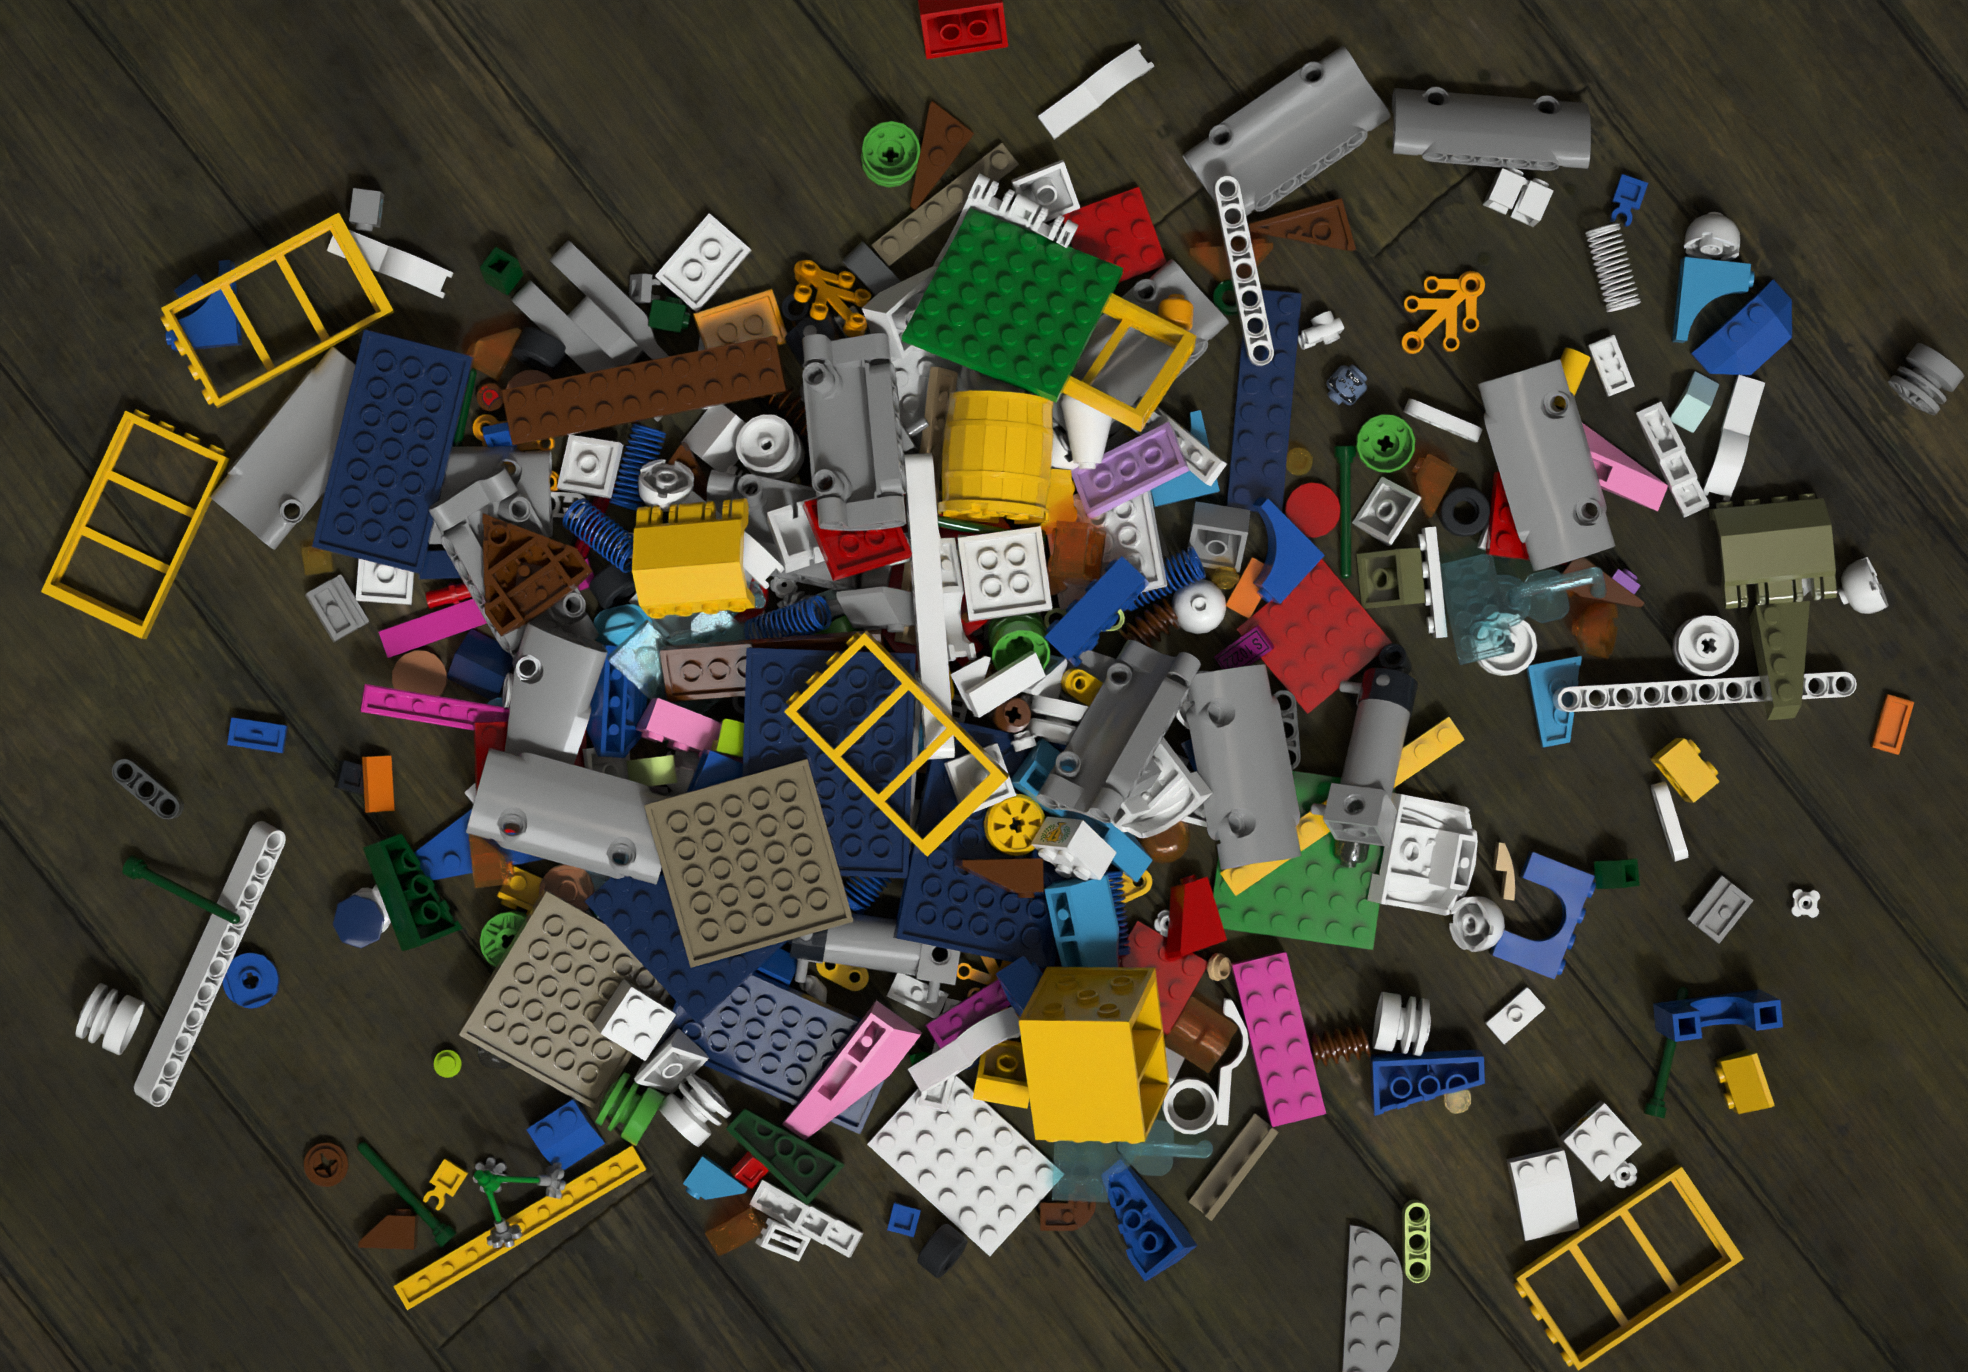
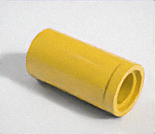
M1565 348L1560 360L1569 390L1575 397L1591 358L1574 349ZM1559 395L1555 397V405L1565 408V399Z

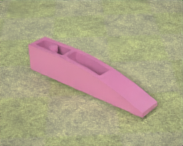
M1582 423L1601 489L1658 511L1668 485Z
M652 698L635 730L643 732L641 737L656 743L657 741L669 740L668 748L679 752H688L690 750L698 753V757H701L703 750H711L713 740H718L721 724L711 718L665 700ZM721 754L743 764L742 758Z
M876 1001L782 1125L803 1140H806L890 1076L922 1032Z

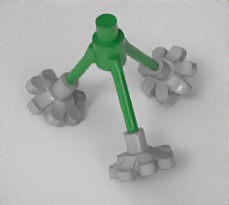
M488 1157L486 1164L482 1162L476 1163L475 1169L477 1171L473 1175V1181L480 1185L481 1192L486 1193L495 1217L494 1224L496 1228L490 1231L491 1235L487 1237V1244L489 1246L499 1248L504 1243L509 1248L515 1244L513 1239H519L522 1236V1230L519 1225H510L500 1215L493 1195L494 1192L498 1193L502 1190L500 1184L507 1182L537 1183L538 1186L547 1187L546 1195L548 1197L560 1199L562 1197L561 1190L563 1191L566 1182L561 1180L564 1177L561 1162L548 1166L546 1168V1175H537V1177L508 1176L503 1174V1171L507 1169L506 1163L500 1162L496 1165L494 1157Z

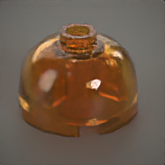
M1594 603L1586 606L1581 611L1579 619L1574 618L1572 635H1576L1578 645L1588 655L1607 659L1609 655H1612L1618 627L1614 626L1613 618H1618L1616 604Z
M1179 821L1159 834L1148 838L1136 836V839L1152 858L1153 862L1164 864L1172 863L1183 856L1189 847L1191 835L1187 822Z

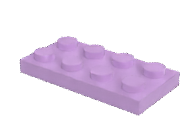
M1167 422L1104 453L1102 463L1096 464V469H1079L1077 467L1071 471L1085 513L1092 519L1190 470L1173 426Z

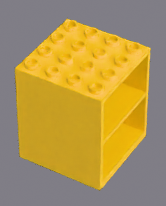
M1046 967L1019 1018L1035 1140H1046L1047 1142L1069 1140L1076 1143L1085 1141L1111 1143L1117 1141L1130 1144L1145 1142L1170 1088L1155 968Z

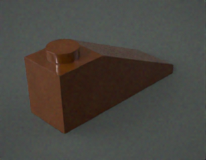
M1584 557L1569 561L1555 579L1560 584L1558 589L1570 598L1575 595L1580 598L1636 608L1642 607L1645 603Z
M1043 858L954 860V866L1007 892L1018 893V898H1034V892H1044Z

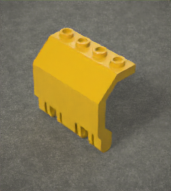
M746 498L733 499V501L731 499L724 500L722 519H716V506L713 501H707L706 504L705 502L679 504V507L677 504H672L669 507L668 523L664 524L662 519L663 512L660 506L637 508L636 527L634 528L632 574L639 606L648 617L661 619L665 615L674 614L686 617L692 615V613L699 612L717 614L719 611L724 610L743 612L748 608H755V596L747 587L743 569L744 530L748 525L749 514Z

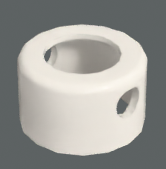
M1184 1077L1175 1080L1171 1084L1162 1103V1109L1167 1122L1175 1130L1183 1134H1197L1207 1130L1214 1123L1218 1115V1100L1213 1089L1205 1081L1196 1077ZM1194 1088L1203 1094L1206 1101L1205 1110L1197 1119L1184 1120L1175 1113L1173 1100L1180 1090Z

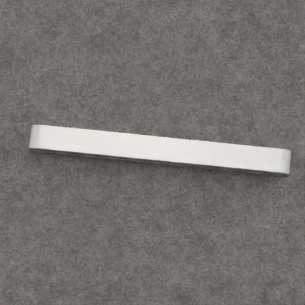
M932 453L904 455L907 482L905 498L909 547L912 551L910 566L919 684L952 716ZM921 703L925 749L946 727ZM954 735L928 760L954 758Z
M1848 672L1804 674L1802 699L1850 696L1856 689V679ZM1755 676L1562 687L1555 691L1553 704L1556 709L1563 712L1760 702L1764 701L1763 694L1757 696L1754 693V685L1760 681V677ZM1839 677L1844 678L1846 681V688L1842 692L1836 688V681ZM1813 678L1819 683V689L1814 694L1808 688V684ZM1730 683H1734L1737 687V694L1733 698H1730L1726 693V688ZM1703 684L1707 685L1710 689V695L1705 700L1699 696V688ZM1675 686H1679L1683 691V696L1679 701H1675L1671 695L1672 689ZM1648 687H1651L1656 694L1655 699L1650 703L1644 698V692ZM1620 689H1624L1628 693V700L1624 704H1620L1616 698L1617 692ZM1593 690L1598 691L1601 696V700L1596 706L1592 705L1589 701V695ZM1565 692H1570L1573 696V703L1569 707H1565L1561 701L1562 695Z
M264 821L255 823L250 829L217 904L237 913L240 916V922L232 924L214 914L211 915L135 1082L134 1091L136 1095L155 1107L164 1105L171 1096L285 845V834Z

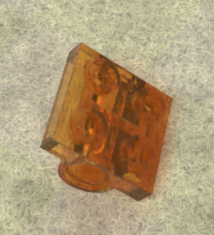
M1191 996L1170 1033L1165 1036L1164 1041L1167 1047L1209 1073L1227 1049L1238 1026Z

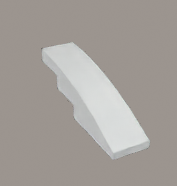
M1662 402L1637 412L1636 416L1683 518L1709 507V502L1697 480V474L1685 453L1686 448Z
M765 1180L761 1181L749 1204L793 1230L800 1231L821 1244H826L848 1258L852 1256L864 1234L810 1203L806 1205L798 1197Z

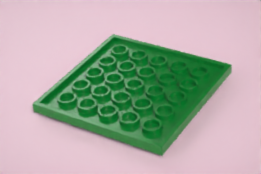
M970 208L902 335V342L1057 403L1123 274V268L1069 246L1065 248L1054 240L1052 241Z
M1292 771L1300 817L1311 810L1312 804H1321L1327 800L1331 783L1340 784L1341 778ZM1329 832L1302 850V856L1289 859L1237 896L1234 895L1220 874L1223 870H1221L1218 857L1213 896L1223 928L1373 950L1380 903L1367 901L1372 873L1380 874L1385 846L1367 844L1366 846L1364 843H1358V846L1353 845L1354 842L1335 840L1332 833Z

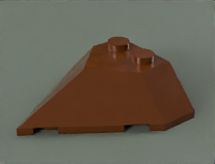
M482 513L484 525L485 614L501 637L526 625L573 592L593 572L577 548Z

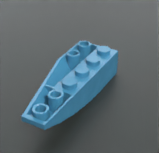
M1040 738L1036 743L1037 746L1033 747L1011 778L1013 787L1022 794L1032 798L1052 817L1085 821L1117 852L1111 864L1120 871H1123L1134 882H1138L1153 860L1133 834L1122 832L1112 823H1103L1078 812L1047 808L1038 801L1037 794L1053 769L1057 756L1061 753L1046 740ZM1070 766L1061 767L1065 771L1073 770Z
M1108 874L1103 875L1101 880H1082L1080 878L1057 880L1045 888L1054 937L1062 967H1118L1119 926Z

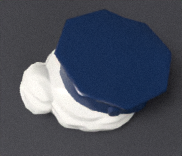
M377 884L373 889L361 888L356 893H353L351 897L337 904L333 926L343 943L361 949L378 941L381 933L391 923Z

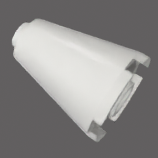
M1068 395L1061 396V406L1073 463L1079 464V469H1096V464L1102 463L1112 417Z

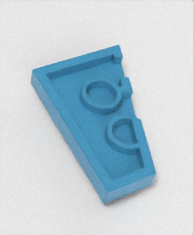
M1582 656L1539 663L1527 667L1541 747L1570 743L1574 712H1563L1556 709L1553 704V695L1559 688L1578 686L1579 666H1581ZM1565 692L1562 695L1561 701L1565 707H1569L1573 703V696L1570 692Z

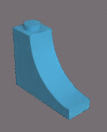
M1691 257L1682 258L1680 260L1672 342L1684 343L1688 340L1690 327L1695 317L1713 299L1724 295L1748 292V289L1752 288L1754 283V271H1750L1751 264Z
M1201 410L1190 412V433L1209 448ZM1188 471L1151 489L1153 507L1218 493L1220 490L1217 479L1209 486L1191 471Z

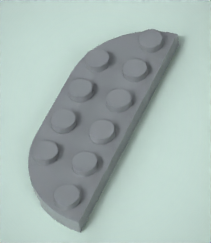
M1349 1224L1342 1372H1387L1396 1358L1400 1342L1403 1289L1402 1269L1396 1253L1379 1234L1368 1228Z

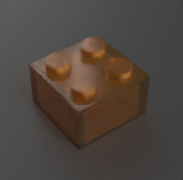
M1057 521L1056 528L1052 531L1053 555L1050 556L1048 561L1050 576L1065 583L1075 585H1089L1094 579L1099 580L1102 573L1106 531L1090 523Z

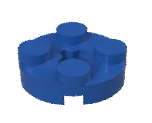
M254 952L235 957L231 961L223 979V987L228 998L245 1008H258L270 1002L277 994L280 983L279 971L274 962L266 955ZM251 972L253 976H258L259 981L256 982L255 988H252L250 984L245 985L244 980L248 978L247 973Z

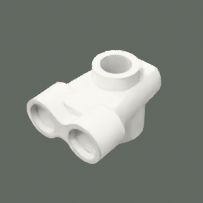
M1331 311L1322 313L1311 320L1313 327L1302 330V334L1298 336V342L1303 350L1315 346L1316 343L1324 341L1325 345L1330 344L1340 338L1339 334L1344 330L1343 323L1340 318L1334 319Z

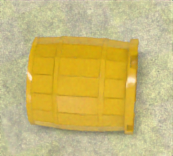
M970 390L949 394L950 401L944 427L942 453V502H938V514L943 512L945 517L987 523H999V517L1012 519L1014 524H1041L1049 522V510L1046 509L1051 484L1053 457V401L1036 395L1005 391Z

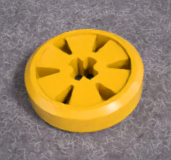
M1016 794V796L1007 798L988 808L984 819L986 837L989 843L1003 854L1015 856L1027 854L1035 849L1031 843L1045 821V815L1040 805L1032 798L1023 794ZM1013 817L1015 820H1020L1021 825L1017 826V832L1015 829H1010L1009 826L1013 823Z

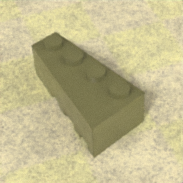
M1810 601L1755 605L1750 615L1749 622L1767 720L1795 718L1802 705Z

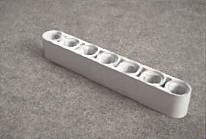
M1224 176L1214 186V197L1247 356L1253 365L1263 366L1268 364L1274 356L1268 320L1240 185L1234 177ZM1221 183H1231L1234 187V194L1230 197L1223 196L1219 191ZM1229 209L1236 210L1240 215L1239 222L1236 224L1228 223L1225 219V212ZM1239 236L1244 239L1246 246L1243 251L1237 252L1231 248L1230 241L1233 237ZM1246 264L1250 267L1251 275L1249 278L1241 279L1237 276L1236 268L1238 265ZM1251 291L1256 295L1257 301L1254 306H1246L1242 302L1244 292ZM1252 318L1259 319L1262 323V330L1258 334L1251 333L1247 328V323ZM1258 345L1264 346L1268 351L1267 359L1264 361H1258L1253 356V350Z

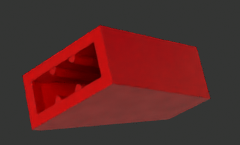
M1196 874L1181 878V884L1171 887L1167 940L1168 959L1184 956L1227 940L1208 877L1197 879Z

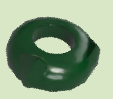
M1232 280L1221 281L1213 293L1215 307L1227 316L1239 314L1236 301L1233 306H1227L1222 300V295L1225 291H1232L1234 293ZM1244 292L1242 295V302L1244 304L1246 301V292Z

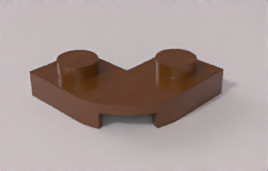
M1068 1174V1202H1040V1231H1073L1085 1225L1091 1219L1096 1208V1175Z

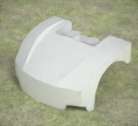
M1164 737L1152 756V759L1162 771L1150 789L1122 803L1111 822L1122 832H1129L1139 838H1148L1169 829L1190 815L1213 794L1197 771L1189 772Z
M1392 793L1391 801L1397 810L1389 847H1384L1380 874L1372 873L1367 901L1444 916L1449 915L1458 898L1466 895L1476 865L1478 840L1477 831L1472 829L1470 810L1465 806Z

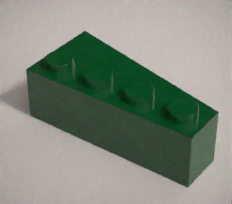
M402 833L363 847L402 952L463 929L459 921H455L449 913L450 907L446 901L441 900L433 888L435 884L431 878L426 877L420 868V861Z
M747 1107L726 1127V1130L806 1205L845 1166L844 1161L803 1140L796 1134Z

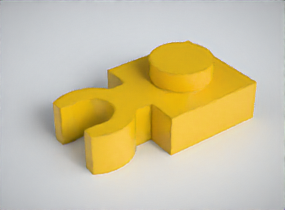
M445 1158L430 1180V1183L436 1186L435 1189L427 1192L423 1201L426 1203L431 1196L438 1197L439 1204L435 1209L440 1210L446 1201L445 1194L447 1193L453 1197L469 1172Z

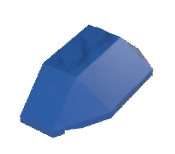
M1774 279L1771 280L1695 349L1691 355L1709 374H1753L1792 338V299Z
M604 645L608 653L590 703L591 714L586 730L598 757L625 758L643 733L635 729L647 707L648 683L645 671L633 655L634 652L631 647Z

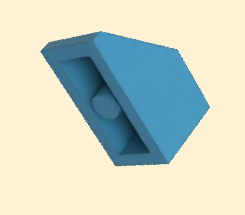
M703 1154L683 1183L687 1186L685 1191L698 1200L700 1197L707 1200L743 1194L748 1189V1186L736 1179L732 1173L705 1154Z

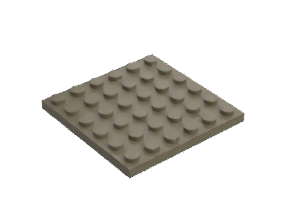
M808 758L644 804L690 968L854 922Z
M544 889L457 1033L470 1042L598 1111L608 1090L617 1081L633 1053L602 1035L593 1026L594 1022L623 979L662 1003L665 1002L669 993L604 922L599 921L597 918Z

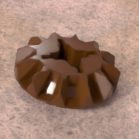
M330 1142L320 1143L312 1147L304 1160V1170L311 1182L321 1187H331L341 1182L349 1168L348 1157L340 1146ZM322 1153L327 1160H337L331 1166V1175L326 1168L316 1170V1167L323 1162Z

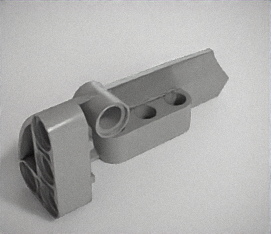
M535 622L527 623L518 653L515 654L512 662L514 674L505 752L514 755L532 753L574 765L590 718V703L608 653L603 644ZM531 660L533 661V666L527 671H522L519 669L521 662Z

